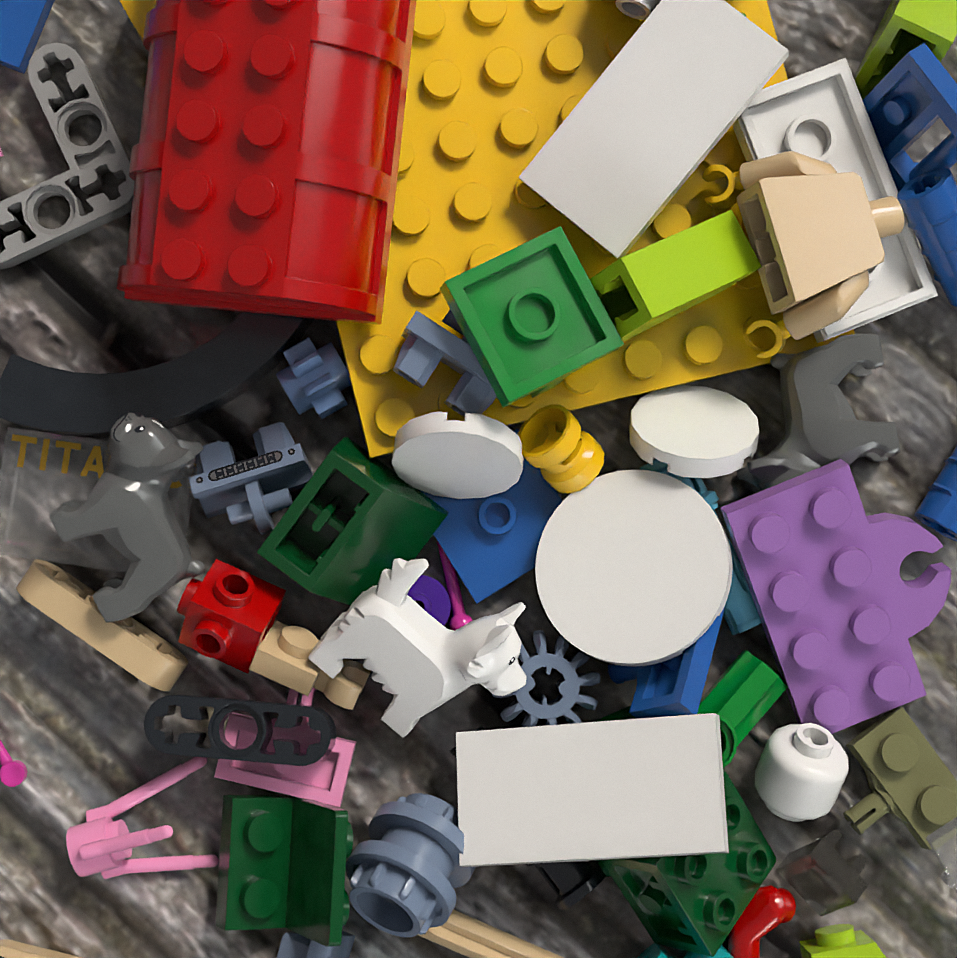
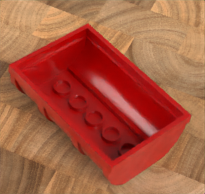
M154 0V8L146 14L143 46L149 51L140 138L139 144L134 145L131 149L129 177L135 181L127 258L126 265L119 267L117 289L125 292V299L138 302L381 325L417 0Z

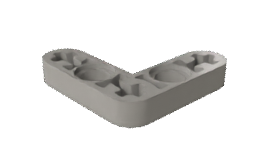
M51 43L43 45L36 50L29 60L27 72L31 86L70 170L0 201V228L3 231H11L22 226V223L15 217L16 213L22 211L25 223L36 234V237L29 241L28 236L19 230L3 239L6 249L0 253L1 270L14 267L122 217L132 210L135 181L129 177L130 156L89 68L76 50L66 44ZM61 62L66 69L74 68L66 74V78L72 92L78 99L67 103L63 93L53 81L45 82V80L53 76L51 65ZM87 93H89L88 98H83ZM86 114L99 118L102 129L97 141L88 146H77L70 141L68 133L73 120ZM108 172H112L117 179L126 178L127 181L118 186L121 196L116 200L111 201L104 193L86 199L94 208L88 214H85L83 203L72 191V188L79 184L86 195L100 190L104 186L102 176ZM54 196L67 199L71 209L67 222L55 229L42 227L37 216L42 202Z

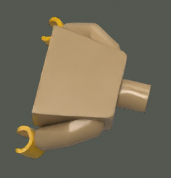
M788 151L742 163L740 171L733 173L726 166L713 164L707 167L702 174V178L706 182L716 181L720 178L728 179V187L723 194L707 197L705 201L717 209H726L733 206L736 202L738 203L750 245L762 266L758 272L771 314L783 312V319L779 321L766 318L755 321L748 327L746 335L756 331L761 326L769 327L775 333L776 343L771 350H766L756 355L759 358H768L779 353L786 344V339L791 336L799 340L841 320L868 288V270L884 262L885 252L880 238L899 234L904 227L903 209L895 197L888 196L869 201L862 178L857 173H837L831 164L795 151Z

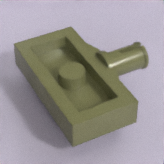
M903 707L891 709L846 744L865 770L868 785L872 791L848 811L843 812L846 821L852 822L849 825L859 835L863 834V831L886 813H889L904 823L921 848L931 850L957 829V780Z

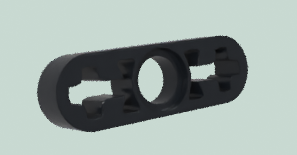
M177 694L164 696L156 700L149 707L144 719V731L150 744L158 751L172 755L307 766L327 757L336 742L334 721L326 711L312 705ZM176 706L181 707V717L190 720L209 719L207 707L214 708L208 724V732L190 731L180 733L178 742L173 741L174 735L172 730L163 728L162 721L164 716L175 714ZM237 710L248 712L257 723V737L245 749L232 746L224 735L226 719ZM270 712L278 713L279 716L274 727L281 728L300 726L303 716L308 717L310 729L320 731V742L309 745L306 754L300 752L298 741L276 739L273 740L275 752H268L266 749L273 733ZM207 733L211 747L203 745Z

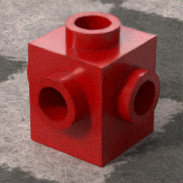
M216 559L204 579L200 581L193 577L181 596L177 613L185 616L178 642L196 650L203 656L214 658L248 674L257 648L277 619L286 590Z

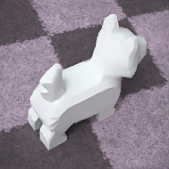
M396 558L393 561L392 570L384 569L378 585L363 591L351 604L348 611L343 612L322 635L308 658L332 679L344 667L343 659H364L363 667L373 671L371 678L383 684L382 690L394 695L381 720L404 738L417 724L420 717L438 708L471 685L481 684L493 695L505 696L517 691L526 684V674L517 659L520 655L522 642L514 627L515 621L526 608L522 602L516 603L498 614L473 620L455 631L447 629L407 595L410 588L428 568V561L426 559L405 561L401 558Z

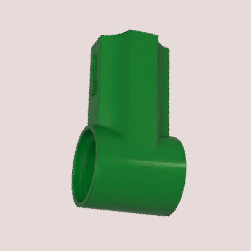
M743 650L701 698L697 714L716 713L719 715L723 768L732 761L740 742L788 687L780 679L779 675L747 650Z

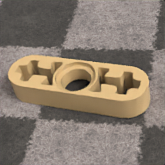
M35 559L16 587L18 593L31 605L151 687L161 691H170L188 665L187 658L177 648L134 618L129 617L119 621L105 622L92 596L96 592L52 563Z

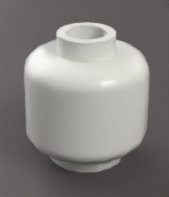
M812 723L789 724L776 729L767 740L755 770V787L767 808L780 818L793 822L817 819L826 815L835 804L848 774V756L841 744L824 727Z

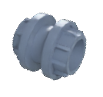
M422 793L399 797L397 801L381 805L368 827L371 840L359 843L346 862V874L350 886L353 888L349 894L350 902L366 921L384 932L399 937H414L418 934H426L429 928L438 927L447 922L456 905V893L453 888L465 885L476 868L471 866L463 867L459 863V853H464V833L458 828V810L440 798Z

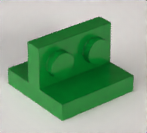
M561 226L445 281L440 287L441 293L503 408L529 394L534 398L554 388L571 373L618 350L624 345Z

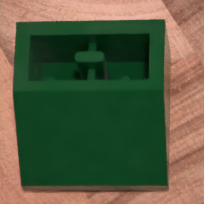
M346 436L329 452L257 553L309 592L351 606L363 591L378 585L384 569L392 570L394 559L401 558L405 561L415 559L449 512L421 491L398 477L397 473L377 458L369 459L368 452Z

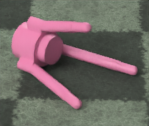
M194 757L108 805L87 810V822L71 826L66 834L68 855L77 875L86 877L101 872L103 878L108 879L129 873L216 867L219 863L216 855L126 859L131 857L132 848L170 838L173 834V829L169 825L129 833L127 825L122 819L113 821L115 816L204 767L207 764V758Z

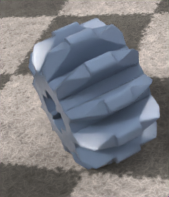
M535 630L532 640L536 653L528 655L521 643L520 655L518 657L521 660L519 665L526 674V684L517 691L505 696L492 694L496 698L515 695L517 698L501 711L502 719L508 722L525 710L527 715L521 727L536 726L538 718L545 719V726L557 725L556 718L562 715L568 724L582 723L580 718L571 710L573 705L577 703L586 709L595 710L598 701L590 695L580 693L579 686H592L600 683V674L592 671L577 674L575 669L586 663L591 656L581 650H577L569 659H564L563 657L570 642L561 634H559L555 641L553 651L547 652L544 631ZM541 667H544V671L548 675L551 669L555 668L562 676L555 684L560 694L551 701H547L544 694L541 695L538 701L528 693L535 686L531 674Z

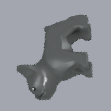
M860 333L844 335L827 345L818 346L797 354L777 353L772 356L770 363L773 367L780 370L779 385L785 421L784 439L765 457L748 462L747 466L737 470L738 479L746 480L762 491L839 459L850 465L859 457L866 458L870 462H880L888 460V457L897 455L900 452L896 423L856 420L851 406L837 386L848 373L853 374L855 377H865L872 374L871 369L884 365L880 337L878 335Z
M140 412L127 413L119 418L109 430L107 468L94 486L88 499L79 500L76 498L64 502L49 515L63 543L86 536L102 534L114 548L131 561L124 578L114 577L103 583L104 588L99 589L92 595L105 622L127 619L144 611L155 597L166 592L181 580L199 576L205 570L204 563L192 559L190 547L171 510L167 494L179 470L195 458L204 448L200 441L177 439L158 419L144 417Z

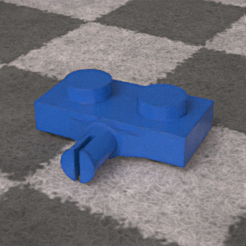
M725 607L720 616L716 617L708 630L695 643L683 650L682 654L670 660L647 666L608 665L609 676L616 684L637 679V687L629 711L630 714L636 719L697 714Z

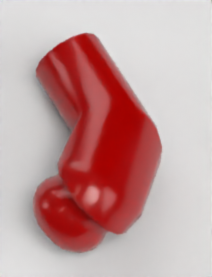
M772 885L760 887L728 934L727 951L734 958H759L760 938L781 923H788L793 919L796 912V901L792 893L785 888H776Z

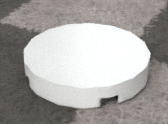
M678 385L650 392L638 400L631 410L630 444L644 461L653 465L654 457L660 462L667 463V472L689 478H712L727 475L742 468L744 459L748 456H751L752 459L756 452L759 437L758 418L746 403L729 393L705 386Z
M440 411L413 418L397 430L392 465L398 477L413 488L435 496L469 499L484 498L505 492L519 481L524 460L520 437L498 420L482 414L465 413L464 421H447L448 412Z

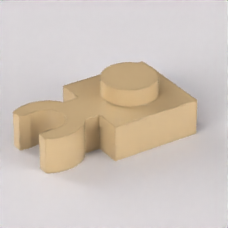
M275 621L257 648L249 670L306 696H309L311 690L315 688L323 692L334 704L353 710L371 670L364 668L363 664L343 659L344 667L332 679L308 658L315 645L319 642L317 637L305 628L287 626Z

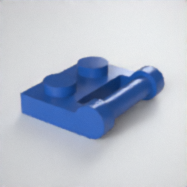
M923 43L909 51L862 100L898 192L903 189L905 184L919 175L942 168L950 169L957 163V83L929 47ZM941 118L951 133L920 162H913L905 151Z

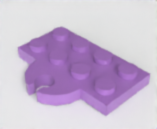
M842 459L720 508L782 681L788 686L786 692L798 724H817L833 734L927 695L908 638L929 626L944 606L951 583V569L942 562L930 564L921 576L914 580L906 581L900 577V566L904 558L912 552L924 551L933 554L941 549L943 545L936 536L909 517L885 512L866 516L850 466Z

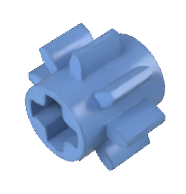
M307 337L283 351L290 365L277 372L276 376L299 415L314 407L319 417L323 419L348 405L341 393L342 390L351 386L348 370L332 342L316 350L310 338Z

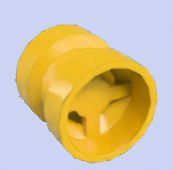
M551 404L540 408L522 424L517 434L522 443L523 457L534 467L540 468L543 478L559 493L570 494L583 489L596 478L604 464V451L601 445L592 435L581 431L578 420L562 405Z

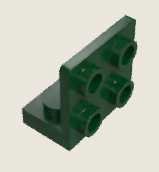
M723 771L729 853L601 860L654 943L714 957L776 863L774 852L725 771Z
M287 794L223 795L216 926L225 931L287 928L323 946H340L342 927L346 925L350 911L349 897L345 890L346 860L350 857L353 849V831L348 822L347 810Z

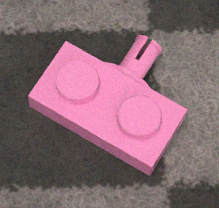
M289 688L286 703L298 704L300 693ZM313 688L309 696L302 694L300 704L312 705L315 690L317 689ZM231 713L224 734L226 740L236 748L245 749L249 747L257 737V723L251 716ZM303 716L301 725L292 728L274 727L277 718L271 719L273 733L266 750L268 752H275L273 740L290 739L298 741L300 752L306 754L309 745L320 742L321 734L320 731L310 729V725L307 724L308 717ZM336 737L335 745L330 754L323 760L307 766L218 759L214 777L340 807L343 801L356 741Z

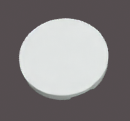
M633 469L616 471L596 477L583 489L567 496L556 508L543 530L535 564L536 584L541 604L558 632L584 653L598 660L621 666H647L661 663L682 654L683 650L695 643L708 630L716 617L720 616L730 592L733 569L732 554L725 529L715 512L702 496L690 486L669 475L655 471Z

